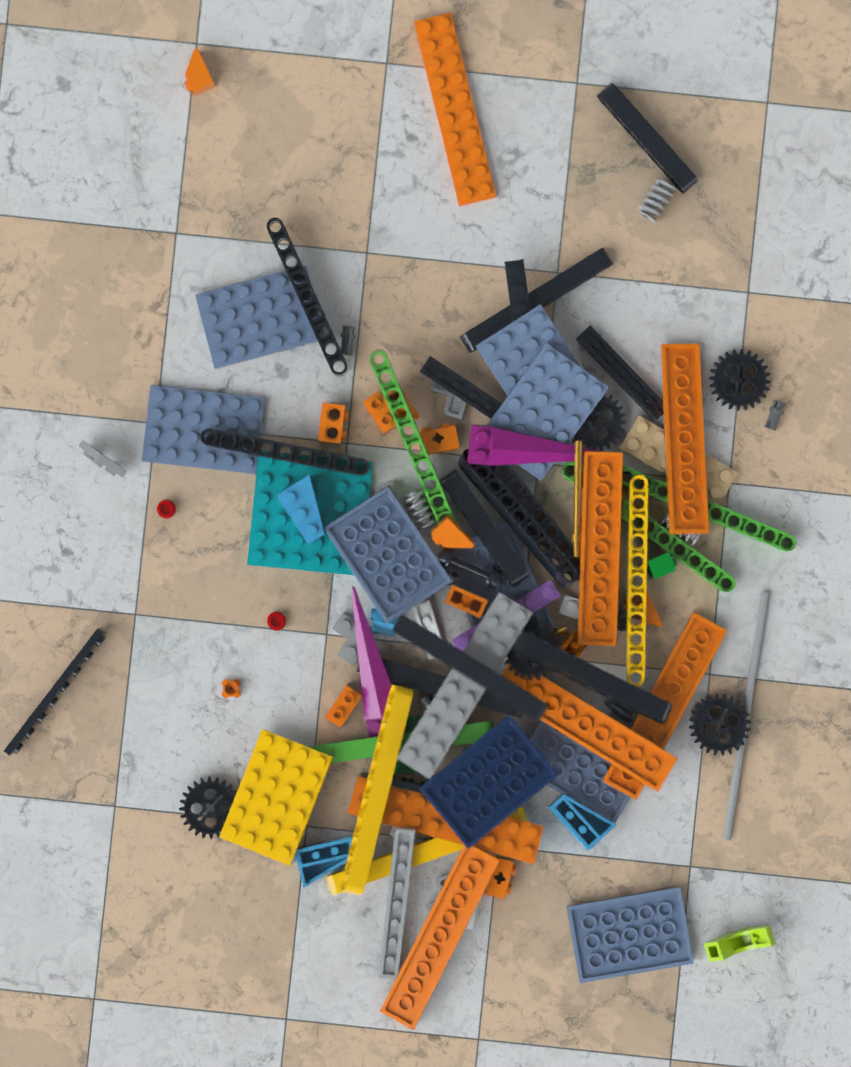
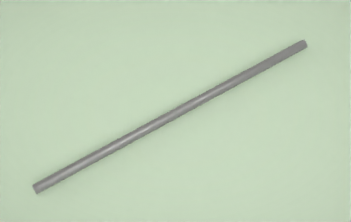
M761 592L744 700L746 708L743 710V713L750 714L769 593ZM742 738L744 743H746V738ZM740 743L737 744L739 750L736 751L723 839L725 840L731 839L745 745Z

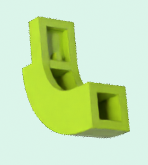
M755 925L716 937L704 943L709 961L714 962L723 961L746 950L771 947L776 942L770 925Z

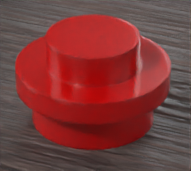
M162 500L157 505V513L160 517L169 519L175 515L176 506L170 500Z
M273 612L268 616L267 624L270 629L279 631L285 627L286 617L281 612Z

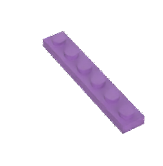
M549 580L515 602L534 613L559 598L560 594L552 581ZM480 623L452 639L458 649L461 651L465 649Z

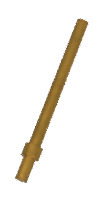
M575 441L574 517L571 541H573V557H580L582 441Z

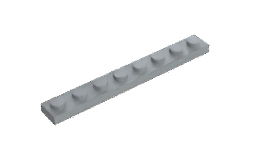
M395 827L378 973L379 978L396 979L399 973L415 828Z

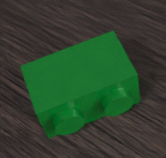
M669 552L647 560V570L651 579H657L676 571L675 566L678 565L674 555H670Z

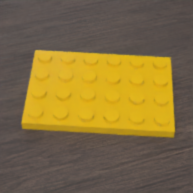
M262 729L219 837L291 866L334 757Z

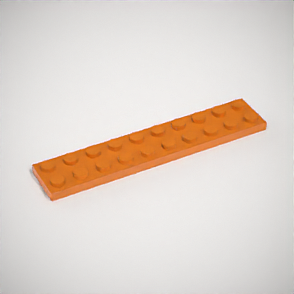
M451 12L414 21L458 205L461 207L496 198L495 189Z
M661 344L669 534H708L709 520L700 344Z
M584 451L577 645H617L623 453Z
M695 612L692 613L650 691L651 694L673 705L666 724L657 723L638 714L630 728L631 730L662 749L665 748L727 632L726 629ZM613 764L610 765L602 782L635 800L638 799L645 785Z
M511 664L506 667L502 674L503 677L550 705L541 719L543 722L659 792L677 762V757L550 679L543 677L542 674L541 680H536L535 676L533 681L528 680V676L524 680L521 679V674L519 676L514 675L515 670H508Z
M357 777L347 814L358 817L367 778ZM390 786L381 823L394 827L415 828L416 833L464 845L424 794ZM507 817L475 843L474 846L490 853L534 864L544 826Z
M465 845L463 846L380 1012L411 1030L416 1028L501 859L474 845L469 849Z

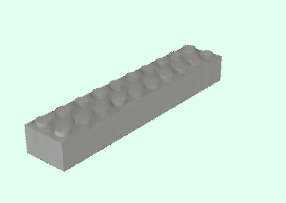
M499 592L463 652L497 672L533 613ZM452 669L397 759L431 779L486 689Z

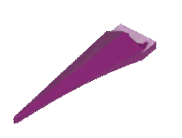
M471 424L467 459L469 464L491 466L574 461L575 445L491 425ZM582 447V461L584 460V451H589V452H605V451H600V450H595V449H590V448Z
M353 586L351 590L364 718L369 738L379 735L389 691L393 684L376 645L356 588ZM407 724L405 725L404 731L408 730Z

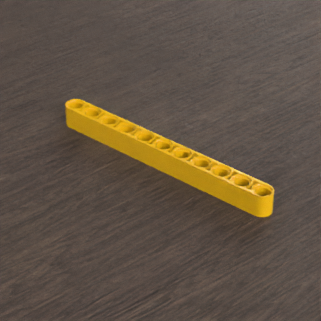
M642 475L633 477L629 482L626 681L637 687L642 685L645 679L648 480ZM635 479L643 481L642 489L638 490L634 487ZM636 498H640L643 501L641 509H636L633 505V501ZM634 518L642 519L643 525L641 528L634 527ZM635 537L642 539L643 543L639 548L633 545ZM635 556H639L642 559V564L639 567H635L632 564V559ZM635 575L640 576L642 579L640 586L632 584V578ZM634 595L641 597L642 601L638 606L632 604L631 600ZM634 614H638L641 617V622L638 625H634L631 622V617ZM635 633L641 637L640 643L636 645L631 642V636ZM633 653L640 655L641 659L637 664L631 662L630 658ZM634 672L640 675V680L637 683H632L630 680V676Z
M392 685L389 691L342 878L341 890L344 892L362 895L365 889L413 697V690L410 688Z
M520 806L508 816L528 822L523 806ZM435 837L413 844L411 867L462 850L464 845ZM392 852L372 859L366 884L390 875ZM345 869L326 876L332 895L344 892L341 890V883Z

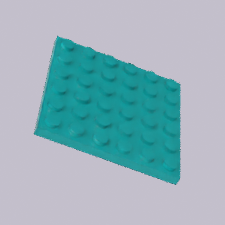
M262 451V453L264 454L270 453L268 451ZM280 453L283 458L290 455L288 453ZM299 455V459L307 461L309 455ZM258 456L247 565L354 575L326 532L324 536L310 545L306 542L277 495L310 475L323 527H326L370 498L373 462L367 461L370 470L365 476H356ZM319 457L318 463L320 465L327 464L328 457ZM339 459L337 461L338 468L344 469L347 466L346 459ZM363 462L357 463L356 471L359 473L364 472L366 464Z

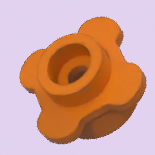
M224 679L222 681V696L224 698L229 696L240 697V680L229 681Z

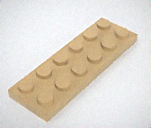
M638 415L619 449L667 476L664 429ZM705 454L707 500L720 505L738 472Z

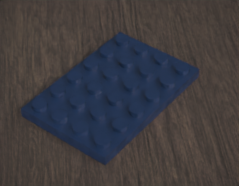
M508 715L419 789L469 849L556 778L558 774L512 717Z

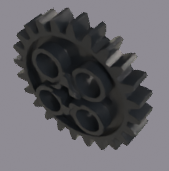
M733 349L732 355L725 352V359L719 356L720 363H713L716 369H710L714 376L708 377L709 380L713 381L709 387L715 389L711 395H718L715 401L723 400L722 407L729 404L728 410L735 406L736 411H739L742 406L743 410L746 411L747 405L751 408L755 407L754 401L757 404L761 403L759 397L766 398L763 391L770 390L765 385L771 383L770 380L766 379L771 373H765L764 370L768 368V365H761L764 359L756 360L758 354L752 357L750 350L744 354L743 349H740L739 354H737L736 350ZM739 363H741V379H744V382L740 384V397H737L739 382L735 381V379L739 377ZM727 365H732L735 368L734 375H729L726 372ZM747 366L754 369L753 376H748L745 373ZM726 384H731L734 387L733 394H728L725 391ZM746 385L753 388L752 395L745 394L744 387Z
M605 393L595 406L594 412L588 416L592 419L598 416L599 421L611 424V428L596 424L593 427L592 422L585 420L589 426L588 431L581 433L578 430L574 435L572 443L582 441V446L584 444L585 448L592 447V449L596 450L599 447L600 451H603V446L605 445L608 449H611L609 444L611 442L616 445L615 438L622 439L619 431H625L621 425L627 424L626 421L621 420L622 417L626 416L625 413H620L623 406H616L619 400L612 402L613 395L606 398ZM605 410H611L613 417L608 421L604 420L602 413ZM599 428H605L607 431V436L603 439H599L596 435Z
M533 618L532 622L529 620L522 632L526 633L532 631L535 637L557 648L564 644V642L558 641L561 635L555 634L557 628H551V623L547 622L545 624V620L540 619L538 622L536 618ZM516 642L506 656L508 659L504 662L507 665L511 664L508 669L509 671L515 670L514 675L519 676L521 674V679L524 680L527 676L530 681H533L534 676L536 680H541V674L547 678V671L554 673L539 664L534 668L531 660L522 656L518 657L517 653L513 651Z
M716 693L715 699L708 695L707 702L701 699L703 705L695 704L698 710L691 711L695 717L689 718V721L694 722V725L689 726V729H694V732L690 735L697 736L694 743L701 742L700 749L705 746L707 747L706 753H709L712 749L715 756L718 751H721L722 756H724L725 750L732 754L731 748L734 747L738 751V743L745 745L742 738H749L745 731H751L749 727H746V724L751 723V721L745 718L750 714L742 712L746 707H739L740 700L734 703L733 696L727 700L726 694L719 698L718 693ZM714 706L719 707L721 711L717 717H712L709 713L710 709ZM728 709L723 720L725 727H720L716 739L712 740V736L717 728L715 722H719L724 710ZM734 714L738 717V722L735 725L728 724L727 718L729 715ZM710 724L713 728L712 732L707 735L702 733L703 725ZM722 732L730 734L728 742L724 743L719 740Z
M208 776V780L205 782L201 777L200 784L193 781L195 787L187 786L190 792L182 793L186 799L180 800L184 806L180 807L179 810L185 813L180 815V818L187 819L183 825L190 824L188 831L190 832L195 829V836L201 832L203 839L206 834H209L210 839L213 838V834L220 838V832L223 829L237 790L231 792L232 784L226 787L225 779L219 783V778L216 777L213 782L211 777ZM213 789L215 791L214 798L207 799L204 796L205 791ZM219 795H223L214 805L215 810L213 812L208 811L204 818L199 821L200 815L207 810L206 804L211 805ZM227 802L229 804L228 811H219V804ZM194 803H199L202 805V810L199 813H193L191 806ZM209 816H213L216 819L215 825L211 827L205 824V820Z

